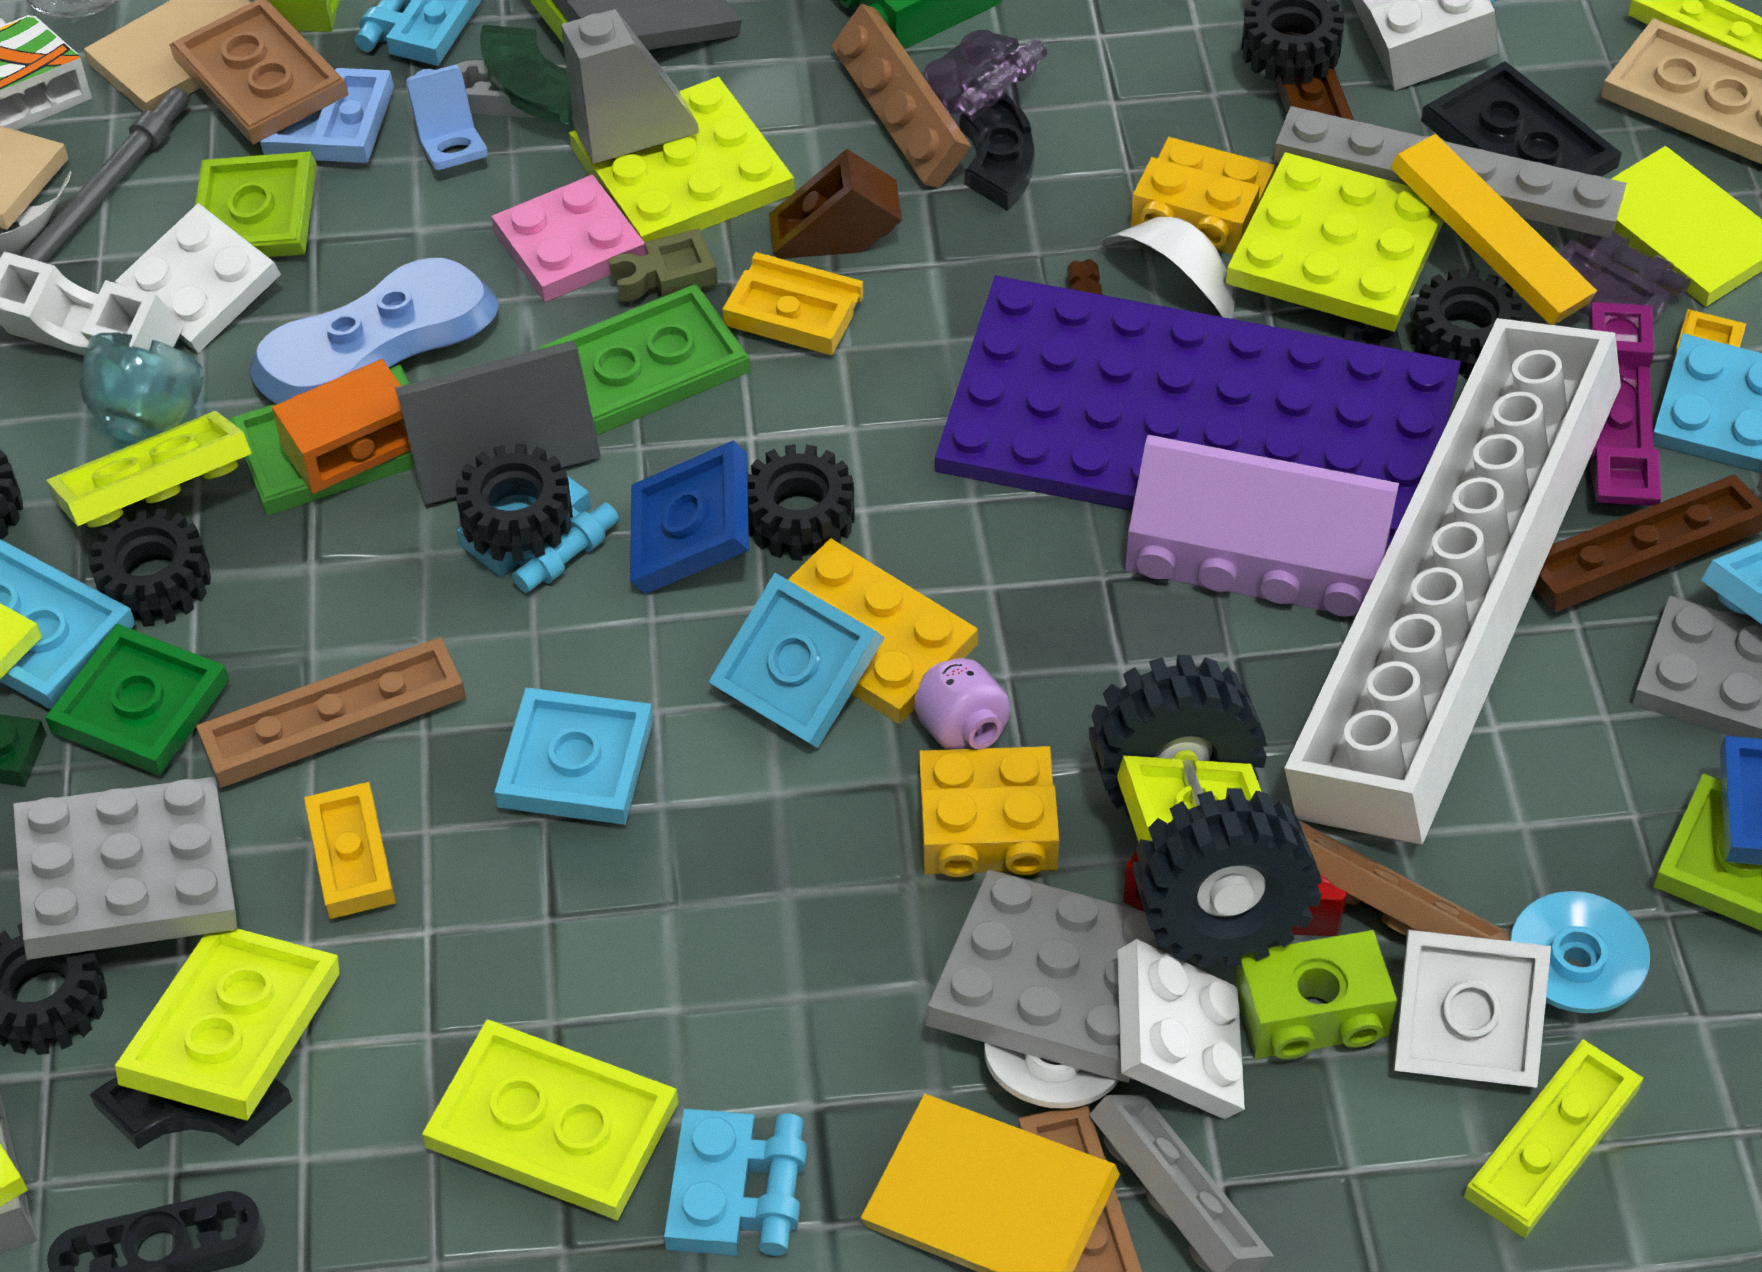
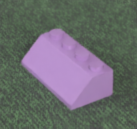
M1148 435L1128 531L1125 571L1143 574L1153 579H1168L1203 586L1213 591H1228L1263 598L1278 604H1293L1328 611L1338 616L1356 617L1387 552L1399 483Z

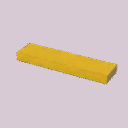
M1434 134L1397 154L1390 168L1547 323L1555 325L1591 302L1597 290L1439 136Z

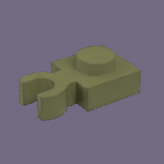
M699 228L645 242V255L643 256L624 253L613 256L608 260L610 277L612 281L617 280L620 301L639 299L648 289L658 287L661 296L664 297L693 284H697L699 288L718 284L716 265Z

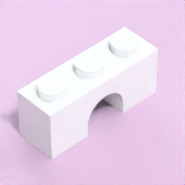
M5 251L0 258V325L9 334L158 378L160 377L183 325L156 294L105 280L99 294H96L68 280L54 265Z

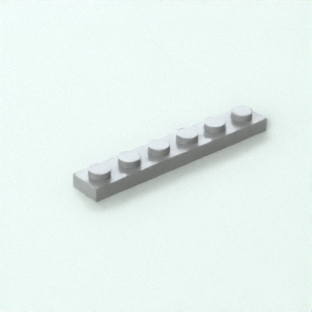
M1290 106L1275 144L1274 160L1281 161L1284 153L1287 152L1407 185L1390 167L1398 153L1428 137ZM1444 141L1522 218L1606 238L1612 237L1627 183Z

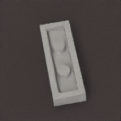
M1106 1095L1089 1116L1104 1133L1106 1148L1117 1160L1133 1170L1147 1188L1146 1197L1149 1203L1162 1216L1172 1220L1190 1243V1254L1196 1263L1207 1272H1260L1274 1255L1145 1095Z

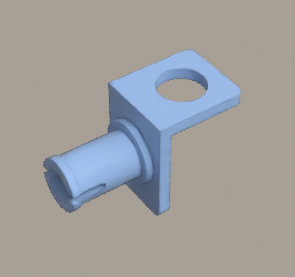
M451 65L437 70L423 69L414 76L407 78L406 85L420 144L435 170L445 169L488 156L487 147L474 128L464 79L459 66ZM455 145L468 146L459 152H442L444 149Z

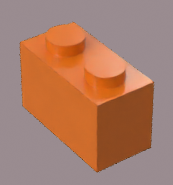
M383 359L353 370L346 375L272 406L281 447L312 494L410 451L395 392V387L401 385Z

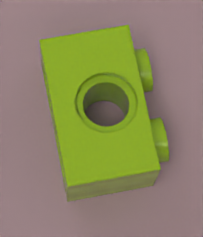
M1374 930L1286 945L1284 948L1282 946L1269 947L1270 956L1256 961L1253 952L1241 955L1242 965L1237 966L1234 986L1238 987L1239 1009L1254 1059L1277 1056L1281 1059H1294L1308 1054L1313 1049L1342 1044L1348 1047H1363L1390 1035L1397 998ZM1317 997L1325 1000L1327 1003L1315 1004L1307 1001L1305 998Z

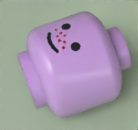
M965 658L940 662L931 667L919 683L914 703V709L921 724L939 745L946 750L984 749L991 746L1003 732L1009 720L1011 708L1006 691L989 672L973 659Z

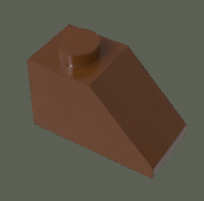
M849 149L843 151L769 213L773 254L781 259L861 253L878 239L888 235L902 221L896 179Z

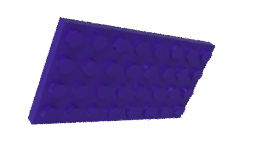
M995 275L935 455V472L1133 510L1147 436H1158L1399 483L1387 546L1388 550L1449 421L1461 361Z

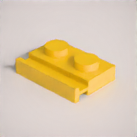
M755 252L750 269H745L722 309L723 321L728 327L833 355L854 316L856 304L861 303L863 299V281Z

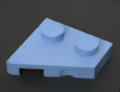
M336 68L335 71L346 82L349 95L284 128L279 134L275 133L261 140L260 144L263 154L311 151L314 159L317 161L368 163L394 89L390 70Z

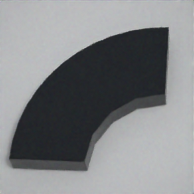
M995 87L960 115L959 129L973 142L977 152L976 158L965 170V185L1008 211L1020 199L1029 185L1034 168V143L1031 125L1023 110L1006 93Z
M117 1077L106 1082L90 1094L94 1106L137 1149L162 1135L186 1130L216 1133L239 1146L292 1102L289 1089L276 1078L270 1084L248 1121L118 1085Z

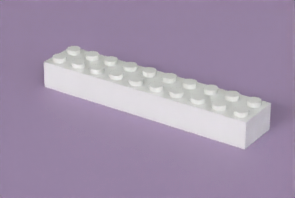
M1496 319L1284 768L1295 815L1298 820L1423 845L1621 387L1615 333Z

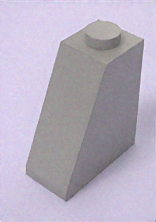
M616 9L590 14L584 18L561 24L574 127L593 164L699 133L698 123L678 88Z

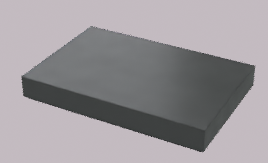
M552 0L568 22L584 18L590 14L616 9L647 50L739 36L742 19L726 0Z
M574 341L395 387L421 496L425 505L456 497L457 479L463 480L461 471L465 465L469 464L477 468L475 456L482 452L489 459L494 458V447L505 445L506 454L515 453V444H526L528 455H532L536 447L546 450L547 460L555 456L561 462V468L601 457L579 352Z

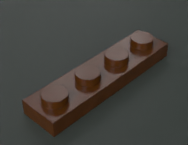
M1733 474L1552 544L1533 589L1554 612L1560 611L1761 532L1762 501Z

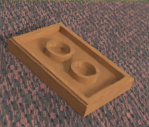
M255 0L169 44L174 60L252 145L349 95L345 80L268 0Z

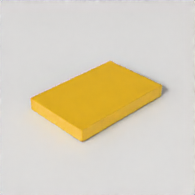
M924 1093L861 1216V1220L871 1230L977 1272H1073L1120 1173L1114 1163Z

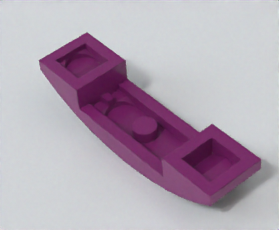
M1592 302L1589 330L1615 333L1621 383L1619 392L1589 459L1596 502L1653 506L1661 502L1659 449H1654L1650 379V365L1654 356L1652 305Z

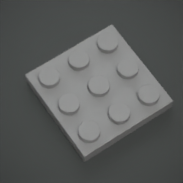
M216 777L193 780L182 779L171 783L126 789L115 788L103 792L58 798L48 797L36 801L13 803L23 941L27 960L238 929Z
M988 869L928 1004L926 1026L1129 1083L1131 1077L1121 1073L1117 950L1138 939L1173 956L1170 946L1163 949L1158 944L1154 932L1150 929L1144 911Z

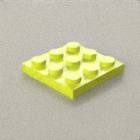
M719 76L680 91L698 123L699 133L593 164L575 130L569 132L571 149L589 175H594L644 242L698 228L703 230L791 196L795 192L793 175Z
M1285 152L1227 267L1226 284L1395 332L1444 220L1407 185Z

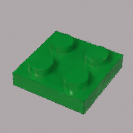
M116 624L46 715L45 719L50 732L160 776L227 685L229 677L225 665Z

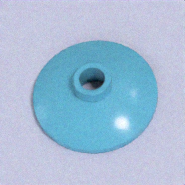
M1564 891L1537 899L1521 912L1510 936V941L1551 946L1546 1003L1570 1012L1599 1013L1625 1004L1642 987L1650 966L1649 944L1638 922L1618 904L1592 893ZM1566 960H1578L1586 967L1574 966Z

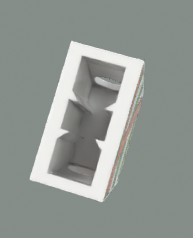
M27 15L6 24L0 18V126L18 130L92 99L80 56L36 16Z

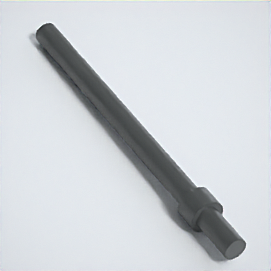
M173 87L152 111H144L129 127L130 136L21 256L46 263L147 150H156L170 134V124L190 103L189 95L183 89Z

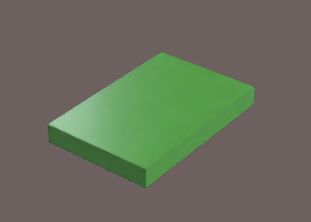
M697 284L539 346V349L574 341L579 352L596 436L751 372L749 356Z
M401 364L389 368L401 386L409 384ZM277 404L229 418L231 423L244 432L252 454L243 457L266 516L414 469L411 452L408 451L312 494L281 447L272 411V406Z

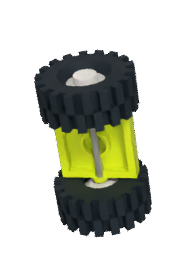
M1177 655L1176 666L1166 667L1163 657L1151 660L1149 664L1152 671L1140 675L1136 667L1123 674L1126 682L1125 687L1120 689L1111 684L1103 692L1107 707L1095 705L1091 714L1094 726L1089 727V740L1105 791H1108L1110 801L1117 809L1124 806L1126 815L1131 818L1139 842L1136 849L1139 862H1133V874L1150 929L1154 932L1158 944L1163 949L1170 946L1173 956L1183 962H1186L1194 953L1198 966L1212 968L1215 958L1223 957L1226 967L1242 965L1241 955L1250 952L1254 953L1255 959L1258 961L1270 956L1267 945L1277 941L1284 948L1295 939L1291 929L1293 925L1305 929L1313 919L1308 906L1318 907L1320 903L1321 892L1318 884H1322L1319 869L1297 817H1293L1290 807L1281 800L1273 806L1269 794L1261 791L1255 767H1265L1267 756L1263 746H1267L1266 737L1244 683H1240L1237 674L1229 667L1221 672L1218 662L1206 657L1203 659L1200 667L1195 666L1191 655Z

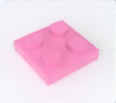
M593 174L491 216L494 233L544 302L609 276L608 260L613 256L624 253L638 256L645 255V242Z

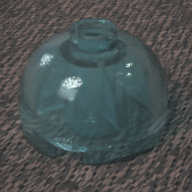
M113 332L99 333L91 336L81 365L79 388L83 402L96 419L107 425L106 432L110 436L125 442L137 443L142 441L143 436L152 437L183 424L190 417L199 398L204 377H201L203 368L197 361L186 353L155 340H152L149 350L129 346L132 334Z

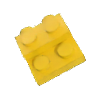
M1168 137L1159 157H1151L1133 193L1131 227L1156 217L1181 218L1204 233L1217 251L1234 255L1275 173L1276 165Z
M1050 746L919 751L925 875L944 874L950 877H965L973 873H987L988 869L997 872H1012L1018 875H1031L1040 871L1058 870L1059 829Z

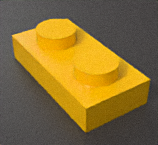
M365 782L304 797L329 918L333 919L395 904L396 899L370 783Z

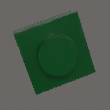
M0 714L1 784L26 787L47 735L40 719Z

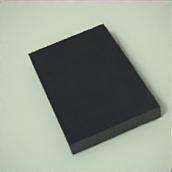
M1506 61L1425 105L1422 111L1421 122L1446 142L1600 177L1618 168L1622 154Z

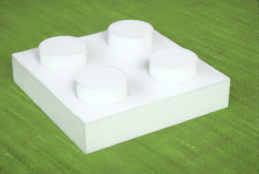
M197 203L115 282L156 294L183 325L178 338L195 352L199 353L267 289L281 273L270 258Z
M1407 929L1394 1071L1537 1088L1551 946Z
M1138 939L1118 949L1121 1073L1224 1120L1245 1110L1238 987Z

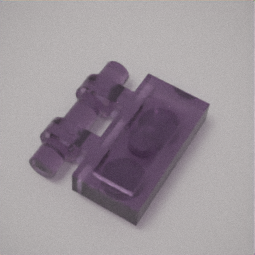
M978 29L967 34L959 45L942 58L929 63L921 74L949 114L960 107L964 113L972 115L981 107L990 108L1001 100L1004 96V89L1013 82H1023L1035 73L1037 63L1047 56V49L1038 39H1032L1025 46H1021L1017 38L996 34L990 30Z
M1613 231L1611 238L1583 232L1579 243L1571 239L1558 252L1597 290L1591 302L1578 310L1588 317L1590 316L1592 302L1652 305L1654 324L1667 310L1670 297L1672 296L1677 300L1681 299L1691 281L1689 278L1674 271V264L1659 255H1655L1653 258L1648 257L1630 247L1629 239Z

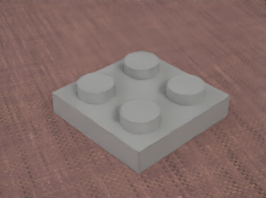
M1669 596L1632 705L1729 736L1762 739V624Z

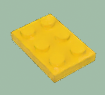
M832 538L788 579L885 637L851 694L899 725L915 710V694L924 674L940 662L965 658L978 645V628Z

